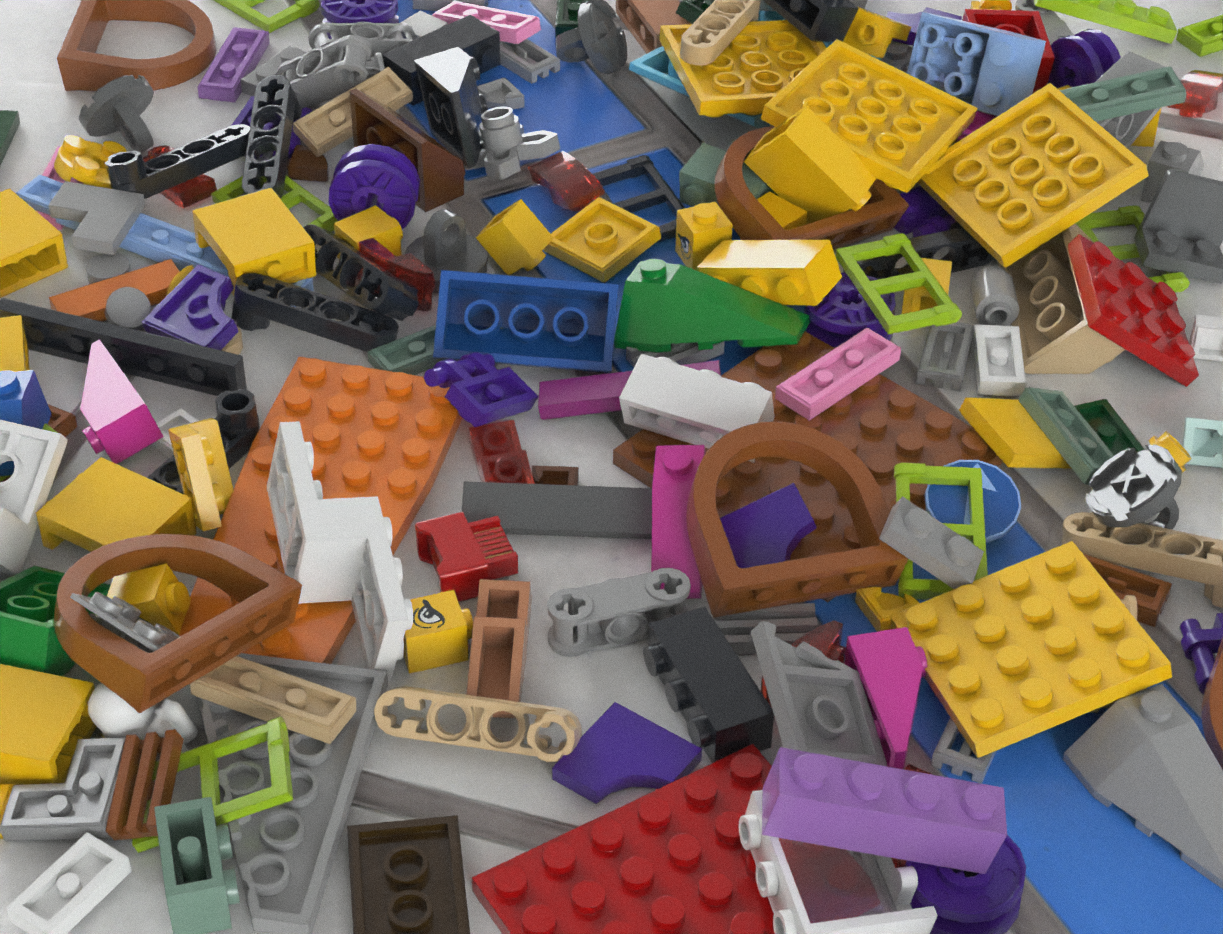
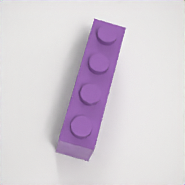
M780 747L763 786L762 835L985 874L1007 836L1004 788Z

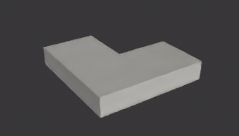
M68 181L63 183L49 203L50 217L81 222L72 235L74 248L110 255L115 254L145 207L144 194Z
M126 737L78 739L65 783L13 785L0 824V833L4 840L80 839L86 832L96 838H110L105 830Z

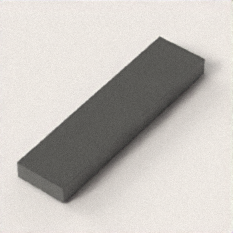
M468 481L463 483L462 511L468 523L498 516L505 534L652 539V488Z

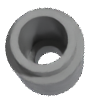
M988 266L979 270L970 288L978 322L981 325H1010L1019 314V304L1012 277L1005 270L997 266Z

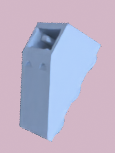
M922 12L907 74L978 108L977 110L999 116L1032 95L1046 41L1002 29Z

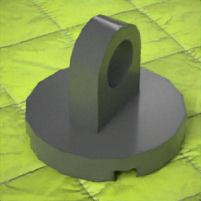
M590 0L582 3L578 10V27L558 35L555 39L556 56L565 62H580L590 59L600 72L607 75L621 70V67L625 66L627 61V42L624 30L621 26L616 27L612 20L616 18L614 9L604 0Z
M133 75L119 77L94 93L92 99L95 102L89 108L86 104L83 105L79 121L86 132L94 137L109 135L119 130L130 147L142 153L154 145L151 133L140 117L151 103L154 91L144 76L138 75L137 79Z
M442 209L431 216L424 229V236L415 239L407 246L403 256L406 277L418 288L439 293L441 270L487 273L488 253L476 237L466 234L465 221L461 216L448 209Z
M1145 445L1148 450L1139 452L1134 447L1126 449L1108 459L1094 473L1089 483L1092 487L1090 495L1086 493V503L1100 523L1109 527H1129L1138 523L1167 529L1175 527L1179 519V508L1174 497L1181 485L1182 470L1168 449L1158 445ZM1159 513L1155 520L1145 523L1146 520Z

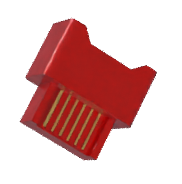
M462 511L415 523L416 546L420 561L434 566L439 577L440 593L454 590L458 602L478 597L480 579L494 580L518 574V555L514 552L498 516L468 523Z

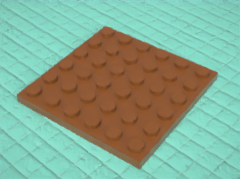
M806 331L797 344L763 346L721 375L723 378L740 383L752 382L760 385L767 391H771L775 416L774 422L796 423L816 429L833 437L849 448L862 460L874 476L889 511L896 504V480L894 479V466L896 464L923 463L925 466H944L958 460H980L998 467L1003 463L972 426L881 374H878L811 420H807L776 400V386L835 349ZM642 429L613 449V464L652 488L656 446L695 444ZM780 457L756 458L755 462L746 461L731 469L716 486V506L721 518L795 483L814 520L816 529L800 540L792 552L790 560L861 548L851 515L841 495L826 478L800 462ZM909 483L910 502L926 511L924 495L928 484ZM836 596L822 599L828 603Z

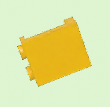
M272 188L192 210L196 243L200 248L210 246L227 268L228 275L234 286L231 292L233 296L237 278L247 273L266 275L290 284L316 276L314 241Z
M102 457L84 472H81L54 498L47 501L36 512L42 544L51 550L55 549L64 540L92 552L107 544L138 536L155 534L195 536L197 534L192 499Z

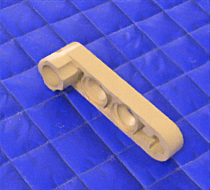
M715 0L683 33L680 47L681 59L693 65L712 63L749 22L758 21L761 0Z
M1089 512L1074 513L1064 519L1062 545L1073 541L1083 554L1110 563L1205 583L1204 596L1211 600L1212 605L1223 608V540L1143 523L1129 527H1109L1100 523L1095 515Z
M403 686L383 693L377 700L374 708L375 720L379 728L386 734L395 737L536 756L538 759L546 762H557L563 755L570 754L582 737V727L577 716L569 710L552 706ZM399 697L404 698V706L406 708L422 710L426 708L424 699L431 700L432 703L426 715L428 730L421 729L425 718L408 717L403 720L401 725L396 724V715L388 713V706L397 703ZM445 704H455L463 709L466 715V724L461 732L449 733L440 726L438 714ZM498 711L510 712L518 721L519 729L517 735L511 740L503 741L496 738L490 729L491 718ZM528 714L536 715V719L531 725ZM554 722L558 723L565 730L567 739L561 741L559 747L551 746V737L539 734L540 727L547 728Z

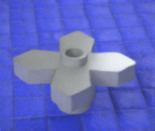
M496 107L489 109L481 115L482 122L479 128L483 145L477 164L469 169L465 165L464 167L465 170L485 167L487 176L505 179L520 171V161L545 158L560 150L558 135L546 130L525 134L523 125L519 123L518 116L513 114L512 108Z

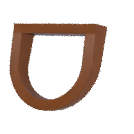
M81 0L58 53L57 61L65 91H97L110 81L125 75H133L135 79L138 78V75L144 76L153 91L184 83L203 72L215 57L216 41L209 17L198 6L188 0ZM110 20L168 23L181 27L194 35V39L187 47L164 57L132 59L96 53L107 23Z
M774 126L755 129L737 138L728 148L715 175V193L718 204L733 224V229L741 240H830L834 250L891 231L909 207L908 203L894 188L876 179L868 190L872 194L871 197L856 212L849 210L800 227L785 230L753 196L744 181L742 173L743 161L763 135L773 129Z
M770 421L737 428L724 435L709 448L698 466L689 493L686 521L690 544L713 618L856 593L857 589L866 587L884 588L896 585L908 558L879 539L890 511L870 470L844 444L821 431L807 426ZM780 457L800 462L826 478L841 495L851 515L861 548L739 568L717 511L716 486L731 469L751 459Z
M182 534L138 536L116 541L93 550L67 570L60 581L57 591L54 627L61 646L73 661L126 701L138 713H142L235 656L292 624L295 620L302 584L246 552L220 541ZM167 563L172 571L204 579L223 590L239 603L160 649L147 653L97 623L88 614L85 607L71 599L70 596L72 593L88 596L97 586L116 576Z

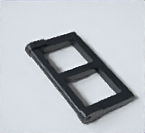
M647 155L627 160V163L583 176L584 185L594 199L600 197L630 213L665 202L676 217L677 210L685 209ZM645 174L656 190L613 203L602 186ZM676 219L658 226L660 227L661 239L656 243L671 238L676 239Z

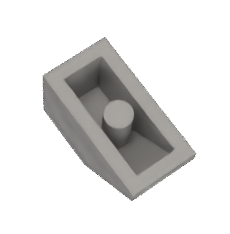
M1161 140L1148 162L1147 171L1149 176L1145 178L1141 201L1152 202L1166 171L1169 169L1200 176L1204 167L1201 151L1188 148L1179 142Z

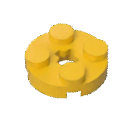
M68 135L64 138L63 144L58 150L54 168L65 181L70 182L73 177L86 185L112 189L105 162L109 156L115 153L126 152V148L113 141H105L103 144L85 141L78 136Z

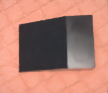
M456 47L414 60L431 134L450 152L457 155L468 169L475 167L483 145L479 128L482 122L481 115L488 110L485 98L478 92L476 81L480 80V71L475 58L470 57L462 49Z

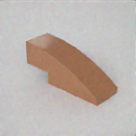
M480 579L477 612L473 621L466 695L521 702L532 604L530 582ZM498 711L492 716L495 718L516 719L513 714L507 711Z

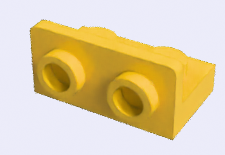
M858 7L859 9L843 42L877 58H883L893 38L903 41L907 40L911 26Z
M213 418L168 429L183 494L192 499L195 525L203 532L222 527L219 515L224 514L234 490L218 422Z

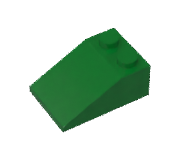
M34 565L0 582V664L58 676L67 674L76 662L70 658L61 646L54 627L57 591L65 573ZM102 583L91 591L87 597L92 598L95 592L107 596L111 585ZM85 608L89 615L93 613L92 611Z

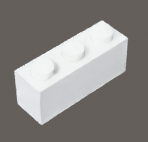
M645 354L640 355L619 397L624 423L691 444L705 445V448L708 449L724 435L737 428L759 422H770L775 417L772 392L765 390L758 384L752 382L740 383L723 378L711 370L702 369L699 371L679 365L667 357L655 358Z

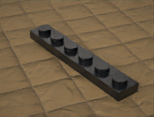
M6 298L0 300V318L22 316L29 350L88 364L91 344L100 339L123 373L215 396L224 391L247 390L243 356Z

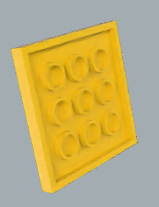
M787 20L752 21L742 29L712 63L693 65L683 61L680 57L682 35L692 24L660 26L659 40L699 115L712 118L735 113H744L746 115L761 114L764 106L826 49L822 41H811Z
M836 39L764 106L761 120L774 127H778L789 117L808 106L856 154L872 176L883 181L891 188L908 193L973 122L978 108Z
M1049 83L950 146L917 183L1006 268L1149 175L1146 164L1055 86Z
M1073 541L890 616L893 629L907 627L915 646L923 648L927 660V668H925L926 677L924 678L977 758L1172 678L1171 662Z

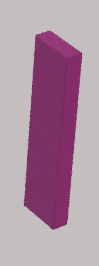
M719 360L682 365L699 371L702 369L711 370L721 376ZM632 371L539 382L538 408L540 418L546 420L621 411L619 397Z

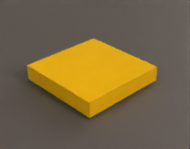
M598 197L551 233L553 239L544 248V252L605 283L661 239L660 227Z
M965 397L959 409L961 415L1007 467L1072 469L1019 400Z

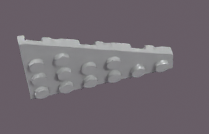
M241 653L238 655L241 658L356 697L355 714L331 744L287 729L293 800L227 822L253 930L270 934H312L377 723L374 708L380 696L387 691V671ZM196 697L207 743L267 723L264 720ZM267 741L217 758L222 803L271 787Z

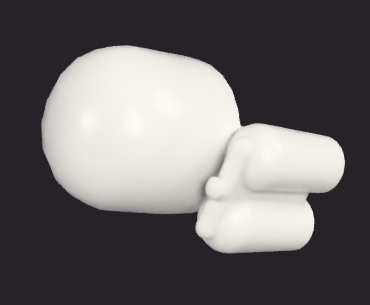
M100 683L94 689L88 701V714L92 722L102 731L103 738H120L136 734L140 740H144L146 733L156 732L160 737H164L166 730L176 729L184 739L182 753L188 751L185 743L192 741L198 734L197 727L181 704L169 698H165L160 707L158 704H155L142 713H138L126 701Z

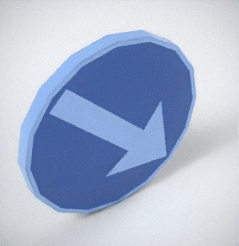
M958 460L944 465L946 467L981 468L986 543L1004 537L1015 526L1021 510L1020 491L1012 478L997 466L980 460ZM928 484L924 495L926 511L941 523L970 524L968 486Z

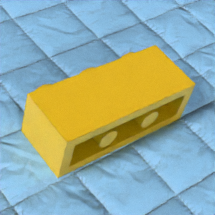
M723 240L697 267V270L701 273L782 305L817 306L842 278L830 240Z

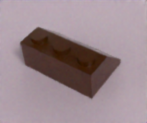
M357 88L349 91L354 147L375 144L388 146L404 154L415 166L420 178L419 196L416 206L426 213L464 195L465 167L463 161L457 155L447 150L434 138L425 134L390 107Z

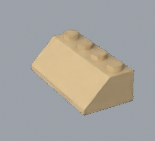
M1073 224L1006 268L997 262L998 267L1005 270L1014 282L1019 304V314L1011 325L1019 326L1024 372L1026 374H1090L1102 365L1111 362L1117 355L1125 351L1124 348L1088 326L1067 245L1078 234L1093 243L1095 242L1076 224Z

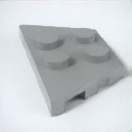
M761 621L751 631L783 748L887 766L859 672L838 660L833 661L827 658L820 650L804 641L795 648L775 636L776 626L768 621Z

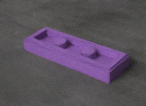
M234 27L197 87L199 98L236 103L242 92L241 79L255 70L270 44L269 32Z

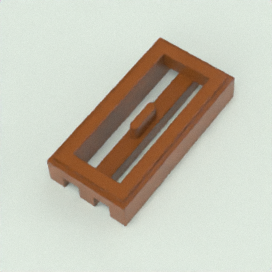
M1083 554L1119 599L1123 600L1126 595H1134L1136 597L1137 621L1155 627L1159 614L1161 615L1165 602L1169 598L1172 583Z
M176 729L166 730L164 737H160L156 732L146 733L144 740H140L136 734L126 735L105 830L114 841L158 836L154 807L171 804L184 740ZM157 753H161L154 782L152 776ZM151 799L147 823H143L147 800Z

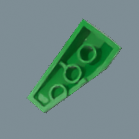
M648 259L640 261L625 281L614 337V346L617 349L631 347L638 349V351L658 353L672 352L671 344L698 342V350L713 349V344L729 340H737V343L742 347L793 345L799 342L810 320L809 315L684 265L665 263L661 259Z

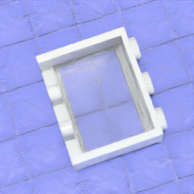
M763 790L752 791L746 813L739 819V836L743 848L751 850L756 864V883L759 893L762 897H768L774 913L773 928L775 934H930L938 915L934 906L912 909L910 903L918 886V876L913 866L895 868L890 857L762 835Z

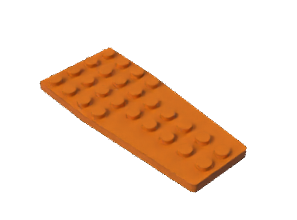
M298 357L252 442L233 489L234 493L231 494L222 516V527H218L213 540L236 547L285 574L267 492V482L280 422L300 421L304 442H311L313 446L314 465L311 473L313 480H320L323 499L378 496L383 517H389L391 520L392 544L390 547L392 555H394L432 489L462 421L458 410L445 398L450 387H430L426 384L423 376L410 375L403 372L379 370L360 365H348L317 358ZM198 577L190 595V606L186 612L179 636L188 633L237 605L239 602L217 586ZM349 600L298 604L295 620L292 624L243 653L332 664L356 622L352 602Z

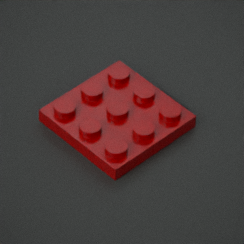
M1078 234L1067 245L1088 326L1187 387L1199 376L1193 358L1195 351L1189 344L1185 333L1186 323L1180 316L1176 304L1178 298L1175 292L1166 283L1161 281L1156 283L1146 277L1136 264L1132 262L1124 263L1116 258L1103 243L1099 241L1093 243Z

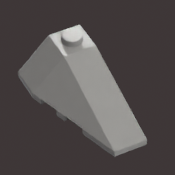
M1163 684L1117 700L1064 752V762L1093 798L1106 807L1115 804L1136 819L1134 827L1148 837L1153 833L1162 837L1180 850V859L1223 889V769L1194 720Z

